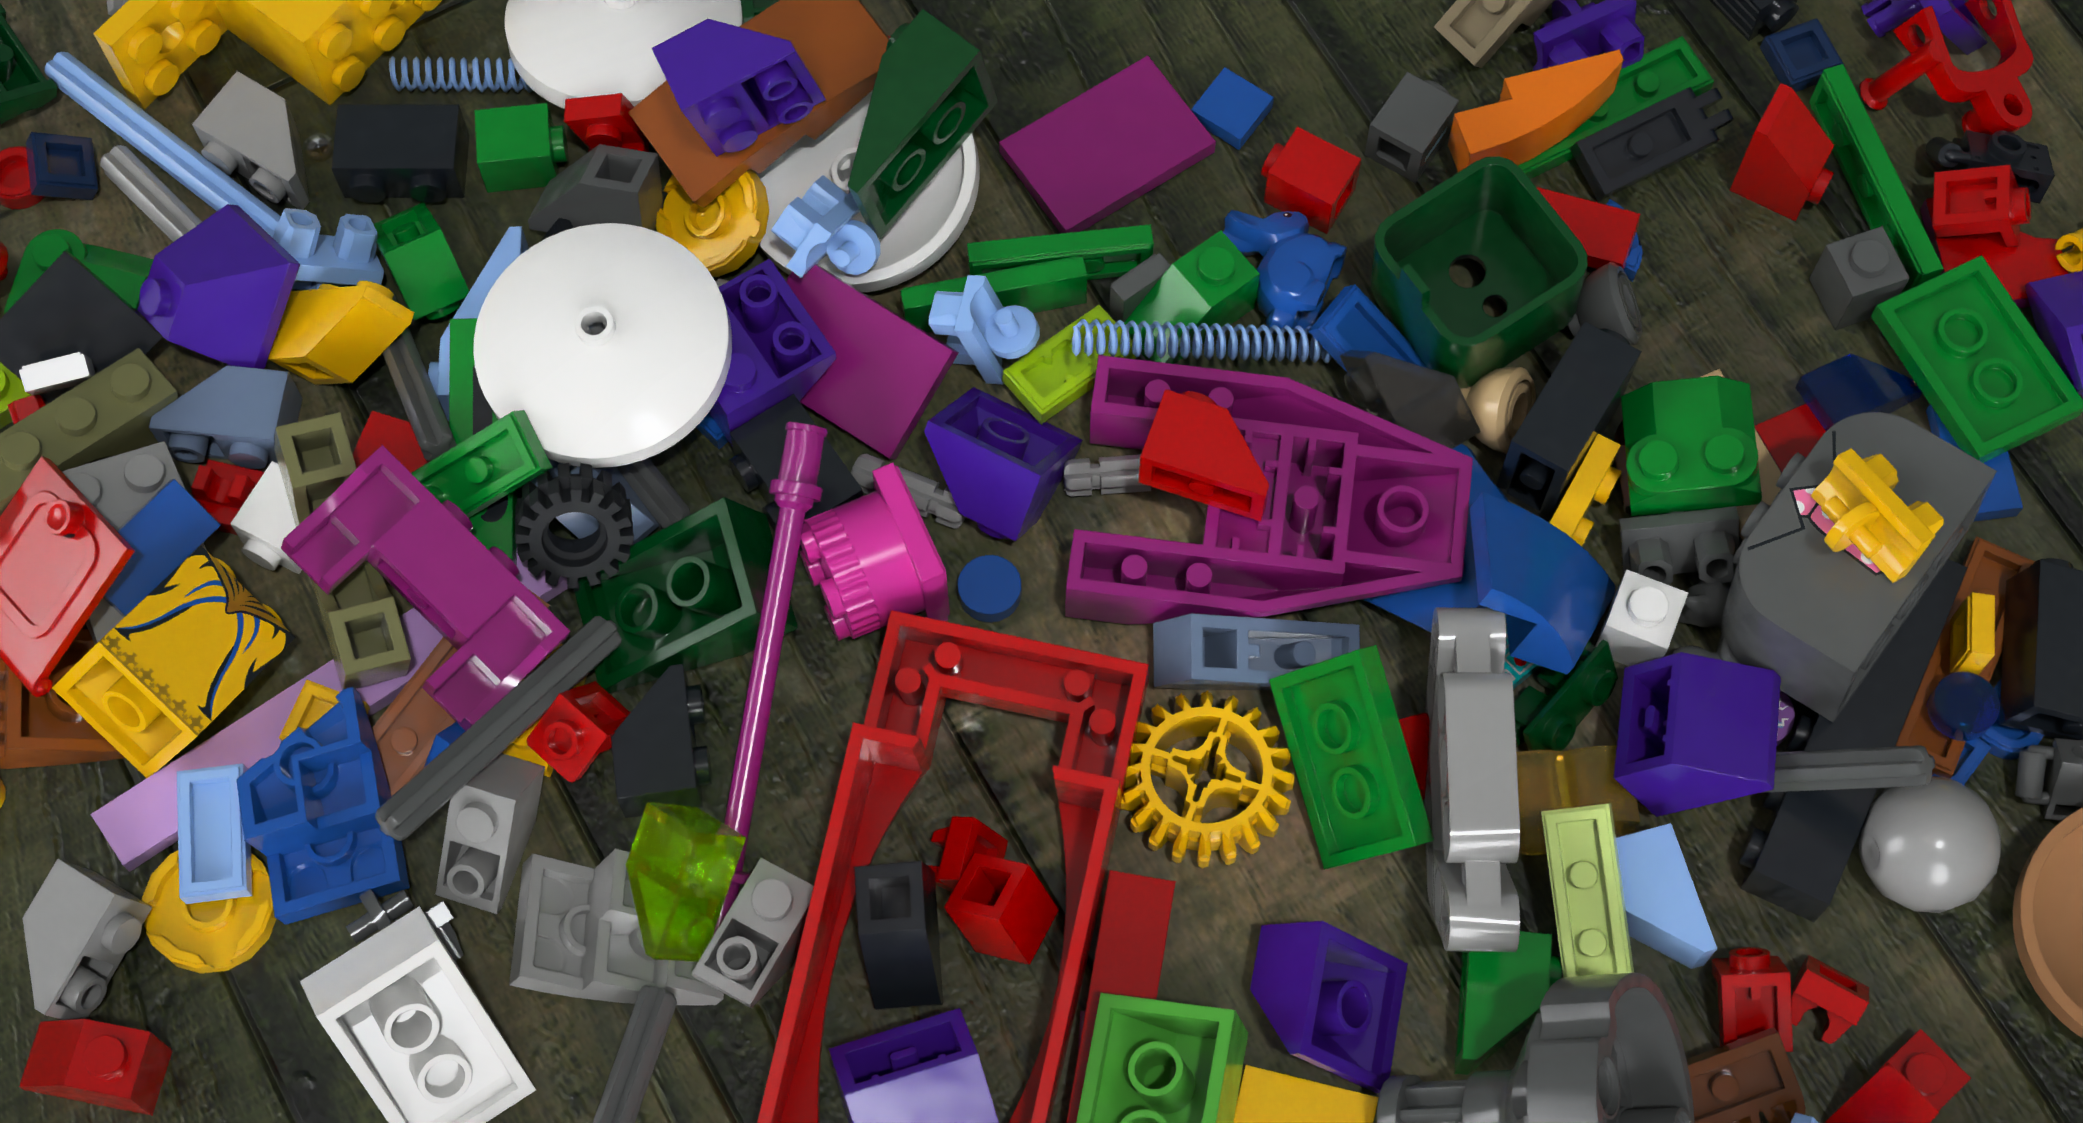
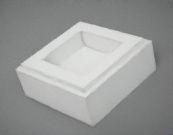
M81 352L22 366V370H19L25 392L31 395H40L79 385L95 375L91 358Z

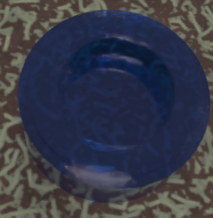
M1955 672L1947 675L1935 687L1928 699V714L1933 725L1945 736L1958 741H1970L1981 737L1994 724L2000 711L1999 698L1993 686L1981 676L1970 672Z

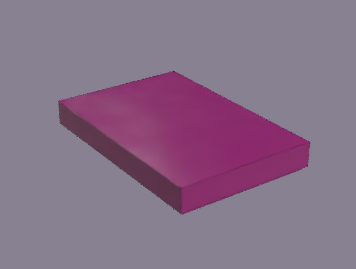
M1147 55L999 142V153L1060 233H1070L1087 229L1213 154L1216 141Z
M817 264L802 278L791 271L786 280L787 284L835 350L837 358L799 402L889 459L896 460L959 352Z

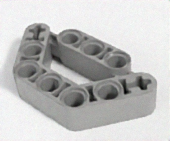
M1436 607L1434 608L1425 702V712L1429 715L1430 724L1424 807L1434 841L1426 843V873L1429 904L1446 951L1516 952L1519 945V897L1506 864L1517 863L1520 848L1514 692L1511 674L1504 673L1506 653L1505 613L1490 608Z

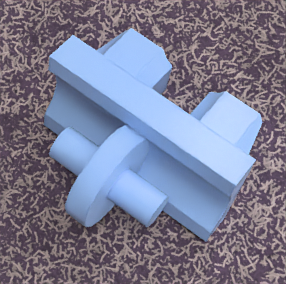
M824 175L813 183L802 199L799 197L795 198L785 208L771 229L774 234L796 250V253L786 267L802 278L828 254L830 261L839 270L853 275L866 273L877 263L881 254L878 237L865 223L851 220L860 212L851 192L849 194L845 193Z
M285 208L276 229L265 230L300 263L292 289H318L321 284L347 287V285H357L358 281H370L380 285L382 283L384 269L376 255L378 233L371 218L366 215L345 214L340 217L336 235L331 236L319 234L321 225L315 214L307 210Z
M968 275L964 292L936 291L929 315L931 329L934 334L948 335L946 344L959 352L953 364L975 365L987 384H1004L1002 381V358L1014 359L1028 354L1037 344L1040 337V327L1034 314L1026 307L1018 305L1003 307L986 276Z

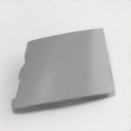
M616 848L595 869L537 854H532L523 863L510 986L575 998L631 1004L636 1003L640 989L645 985L656 986L671 992L676 998L677 1005H717L724 999V993L696 979L691 974L703 954L700 944L704 939V935L697 917L690 911L687 905V890L677 864Z

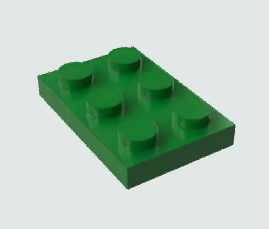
M1982 255L1876 305L1871 314V318L1959 448L1982 463L2080 416L2083 412V399Z
M1377 645L1358 649L1269 679L1324 870L1434 841Z

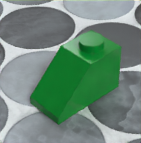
M424 202L374 224L378 233L377 247L406 307L415 312L413 319L417 320L425 316L428 320H434L457 310L461 305L459 300L466 298L469 289L440 226Z
M1220 230L1172 263L1126 319L1124 324L1126 325L1129 321L1133 320L1137 325L1142 321H1146L1149 325L1157 321L1161 326L1168 321L1173 326L1178 322H1182L1185 326L1193 322L1197 327L1201 323H1206L1209 327L1217 323L1221 328L1227 323L1231 325L1255 308L1260 273L1223 231ZM1130 327L1129 337L1133 341L1134 328ZM1142 327L1141 354L1147 361L1175 364L1183 358L1180 354V342L1183 333L1181 328H1178L1177 331L1178 353L1174 359L1168 353V342L1171 332L1169 328H1166V353L1160 359L1156 352L1157 336L1159 333L1157 327L1153 330L1154 352L1150 358L1144 352L1146 329ZM1190 329L1189 331L1190 353L1192 352V341L1194 337L1193 329ZM1202 329L1201 331L1202 344H1204L1205 341V329ZM1217 329L1213 331V337L1218 334Z
M1520 931L1519 945L1516 952L1462 951L1454 1074L1468 1075L1533 1022L1537 1013H1541L1540 1004L1546 992L1557 980L1562 978L1561 957L1551 956L1552 934Z

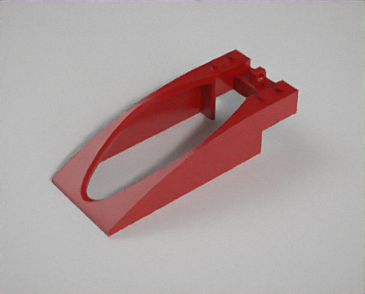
M891 610L864 725L854 722L852 724L757 1123H820V1070L826 1009L842 938L856 900L854 867L871 865L884 836L923 776L930 769L946 698L1068 723L1059 765H1053L1052 767L1064 838L1066 868V915L1063 951L1057 988L1043 1041L1024 1092L1009 1123L1051 1122L1120 816L1121 800L1126 787L1128 766L1131 765L1133 743L1136 742L1138 721L1141 719L1147 692L1149 664Z

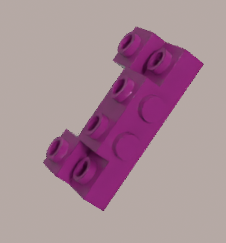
M382 445L331 496L283 539L281 549L327 595L367 560L458 650L426 680L422 688L466 731L540 665L567 638L571 631L516 578L520 572L515 563L502 550L495 546L488 550L470 532L473 529V525L467 515L457 505L449 500L441 503Z

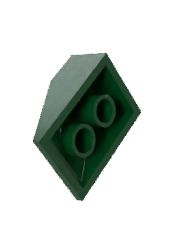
M924 9L919 12L911 23H904L899 26L887 43L886 52L882 55L848 182V188L866 224L876 233L879 239L885 235L998 103L981 51Z
M724 497L630 546V557L626 563L618 560L619 572L611 578L604 570H601V583L591 587L587 576L578 578L579 589L574 588L583 626L592 618L601 616L605 620H611L618 627L617 632L622 638L620 646L594 669L597 682L608 693L658 680L671 665L683 664L686 672L745 655L755 650L774 542L765 514ZM791 601L789 603L784 635L798 629Z

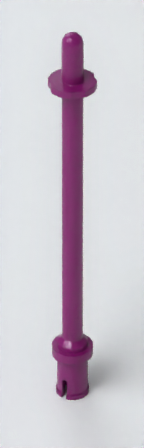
M786 423L785 430L787 433L778 479H771L769 493L775 495L774 501L779 506V513L716 867H699L698 872L699 877L714 879L705 935L709 942L737 898L740 884H745L751 874L744 872L743 866L805 512L813 507L814 502H821L823 489L817 486L824 438L827 436L828 430L805 423Z

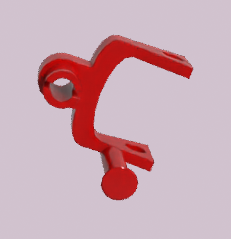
M1969 0L1964 4L2000 50L2001 58L1994 68L1967 72L1956 68L1951 61L1933 7L1929 6L1893 30L1910 55L1876 79L1865 78L1860 84V94L1863 101L1872 109L1882 110L1887 106L1889 97L1923 74H1926L1935 91L1943 100L1952 103L1970 100L1974 109L1967 111L1962 117L1964 133L1966 130L1990 135L1996 131L2014 133L2027 125L2032 118V105L2018 77L2029 70L2034 57L2023 36L2012 1L1992 0L1997 9L1996 16L1990 11L1987 0ZM1917 25L1920 26L1925 35V43L1921 41L1917 34Z

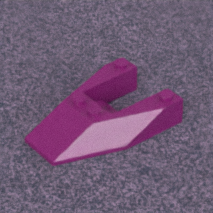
M1098 355L1090 412L1091 444L1143 450L1165 389L1180 394L1185 391L1198 392L1210 397L1218 406L1228 409L1269 483L1265 513L1261 522L1208 505L1203 545L1074 529L1066 583L1065 617L1128 625L1155 623L1191 613L1260 618L1460 582L1462 580L1473 465L1472 457L1288 377Z

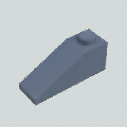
M1193 613L1153 623L1154 687L1195 690H1272L1269 679L1360 649L1359 625Z

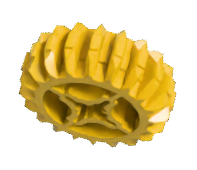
M1208 690L1201 694L1199 707L1191 708L1189 700L1181 693L1175 697V714L1172 715L1165 707L1157 704L1151 710L1153 725L1138 721L1137 743H1133L1131 765L1128 766L1125 788L1128 789L1123 792L1121 800L1122 810L1137 811L1130 820V828L1134 833L1154 828L1148 841V847L1152 851L1161 849L1167 841L1173 843L1171 859L1176 864L1184 860L1186 849L1198 851L1197 863L1202 869L1209 866L1211 851L1219 850L1221 859L1225 864L1230 865L1236 861V843L1246 852L1255 854L1260 848V840L1257 833L1274 837L1278 832L1279 823L1273 815L1288 814L1291 801L1282 793L1292 790L1295 780L1294 774L1282 770L1290 763L1291 754L1289 749L1273 747L1278 741L1280 734L1277 726H1267L1257 730L1261 719V711L1256 707L1248 710L1243 717L1236 714L1238 699L1234 695L1226 699L1224 709L1212 707L1213 696ZM1193 737H1207L1204 744L1195 750L1185 751L1173 748L1170 753L1166 752L1169 747L1179 741ZM1228 743L1235 746L1248 758L1255 770L1258 783L1245 779L1246 772L1240 771L1230 764L1226 757ZM1215 757L1213 768L1215 779H1211L1207 788L1203 787L1200 799L1195 802L1197 790L1195 779H1199L1203 771H1207L1211 758ZM1151 774L1165 779V786L1178 791L1183 797L1184 809L1181 816L1170 810L1159 798L1153 786ZM1239 805L1247 807L1238 815L1225 821L1202 823L1206 814L1214 808L1226 807L1237 810Z

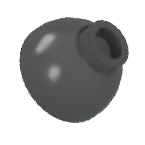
M1613 262L1607 263L1590 273L1584 280L1573 320L1568 324L1574 337L1583 323L1587 322L1598 329H1611L1627 339L1630 346L1638 344L1642 336L1641 315L1631 283L1625 271L1619 265Z

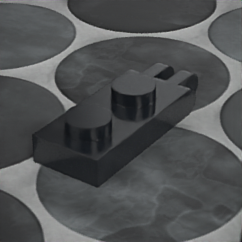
M1691 87L1686 88L1576 142L1570 148V151L1598 201L1605 199L1717 143L1720 139L1715 131L1734 120L1729 109H1725L1709 118L1707 117L1704 110L1723 99L1718 88L1711 89L1697 97Z

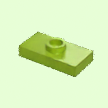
M1100 305L1094 307L1003 370V383L1040 424H1043L1094 388L1098 354L1096 352L1097 326L1095 325L1092 330L1093 352L1089 357L1084 352L1085 326L1082 325L1080 329L1081 351L1077 356L1072 352V337L1074 333L1073 326L1077 325L1081 319H1085L1089 324L1095 319L1101 324L1105 320H1110L1113 325L1116 323ZM1106 326L1104 331L1106 347L1103 355L1111 356L1108 352L1110 329L1109 326ZM1119 326L1116 331L1118 349L1114 357L1124 358L1120 352L1122 329ZM1131 338L1130 351L1125 358L1136 359L1132 352L1133 341L1131 340Z

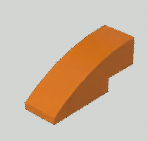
M1620 49L1505 78L1499 102L1454 113L1448 147L1457 171L1460 172L1475 161L1485 157L1500 156L1513 161L1518 166L1537 157L1564 140L1592 117L1614 93L1624 60Z

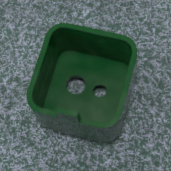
M1500 156L1485 157L1475 161L1388 216L1379 225L1374 240L1371 292L1377 304L1397 330L1408 340L1432 375L1444 386L1453 389H1464L1472 387L1481 377L1489 372L1504 368L1563 330L1573 320L1588 265L1587 253L1579 239L1519 166L1513 161ZM1464 258L1478 261L1485 270L1484 280L1472 288L1458 286L1449 275L1450 267L1456 261ZM1498 297L1506 303L1507 310L1499 317H1492L1485 313L1483 303L1488 298Z

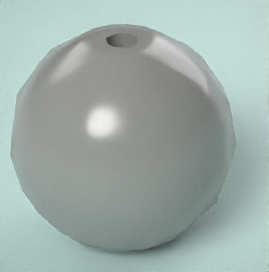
M1932 776V781L1926 786L1886 788L1871 803L1860 831L1858 841L1859 855L1867 875L1883 896L1916 912L1941 913L1975 900L1991 882L1998 869L2001 853V834L1989 806L1977 792L1958 781L1946 777Z

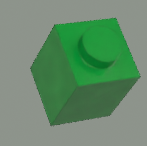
M547 103L474 110L477 164L487 193L546 187L548 182L559 174L558 162L568 161V145L564 125L554 126Z

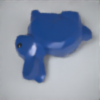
M1232 210L1225 217V230L1223 233L1244 256L1256 254L1263 256L1257 268L1260 278L1256 300L1259 310L1267 317L1265 321L1267 327L1270 329L1273 325H1277L1282 329L1288 325L1293 330L1296 326H1301L1305 330L1308 326H1313L1320 317L1324 303L1323 300L1332 279H1337L1342 271L1347 247L1336 242H1328L1319 235L1309 234L1310 226L1307 217L1300 212H1276L1266 218H1259Z

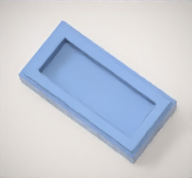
M243 763L177 771L179 898L185 904L252 896L251 845L244 841L236 779L248 770Z

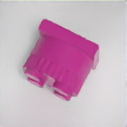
M894 463L872 471L874 492L804 520L800 540L802 547L800 555L814 587L820 585L827 604L824 606V610L838 641L849 636L855 639L887 626L891 610L913 615L921 612L922 617L947 621L950 615L946 569L900 469Z

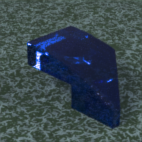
M1854 354L1841 357L1801 376L1795 387L1826 431L1837 422L1856 414L1868 412L1890 414L1919 399L1922 395V391L1913 379Z

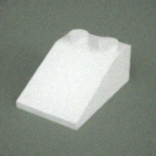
M420 906L300 981L317 1019L388 1123H486L536 1091L529 1077Z

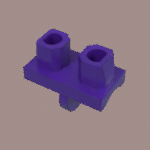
M1555 0L1551 8L1553 20L1542 24L1540 29L1533 34L1537 50V63L1533 66V71L1619 49L1624 59L1622 68L1641 61L1644 55L1645 37L1635 23L1636 0H1604L1597 4L1591 2L1582 7L1579 6L1576 0Z

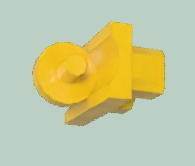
M1850 448L1836 457L1831 472L1811 494V497L1821 506V510L1835 524L1827 533L1824 542L1833 552L1842 551L1851 544H1854L1866 558H1870L1888 579L1894 583L1909 573L1943 526L1944 518L1928 502L1916 501L1907 506L1893 492V489L1899 482L1897 470L1881 453L1862 459Z

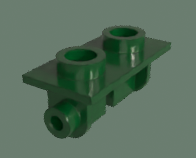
M1602 640L1596 648L1588 641L1574 668L1568 674L1544 667L1537 675L1540 684L1552 690L1549 695L1529 685L1514 702L1516 747L1522 742L1527 744L1536 769L1540 770L1554 753L1564 750L1571 742L1576 727L1594 706L1602 705L1613 692L1618 675L1607 641Z

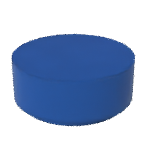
M995 555L977 557L967 563L959 575L958 597L964 611L976 620L982 622L1001 621L1009 617L1017 609L1021 601L1022 585L1020 574L1016 567L1003 557Z

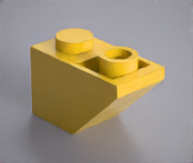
M358 281L356 286L338 287L331 284H321L318 289L291 291L268 360L315 385L353 383L411 324L415 312L392 300L394 294L391 290L370 281Z

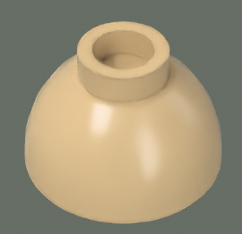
M1505 367L1489 372L1481 377L1472 387L1459 389L1455 401L1457 419L1467 421L1472 433L1484 445L1495 451L1507 454L1511 440L1536 401L1533 379L1523 367Z

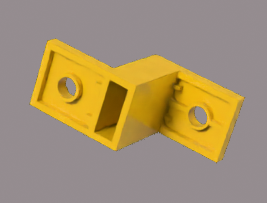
M128 0L93 34L126 95L144 110L158 96L168 93L177 83L179 76L201 55L212 51L219 42L220 37L227 30L328 105H331L344 92L354 89L362 80L365 71L385 51L394 49L402 41L406 30L425 11L433 10L442 0Z

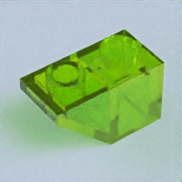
M647 802L626 863L645 953L656 960L699 961L713 937L746 840L745 836L697 807Z

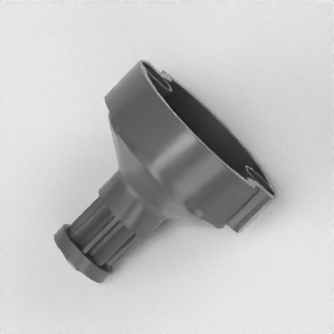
M1637 972L1574 976L1557 980L1548 989L1540 1004L1541 1013L1536 1014L1513 1069L1475 1071L1468 1080L1423 1082L1416 1075L1390 1076L1383 1083L1377 1105V1123H1695L1686 1055L1673 1013L1657 985L1646 975Z

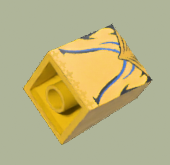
M199 546L85 654L52 689L139 772L148 778L192 742L296 637L283 625L281 618L272 608L260 603L236 580L234 572L225 562L213 557L202 546Z

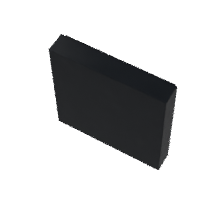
M66 249L0 319V362L21 379L19 370H22V366L81 352L91 358L95 374L137 348H140L146 355L163 336L134 307ZM77 385L40 395L45 401L50 403Z

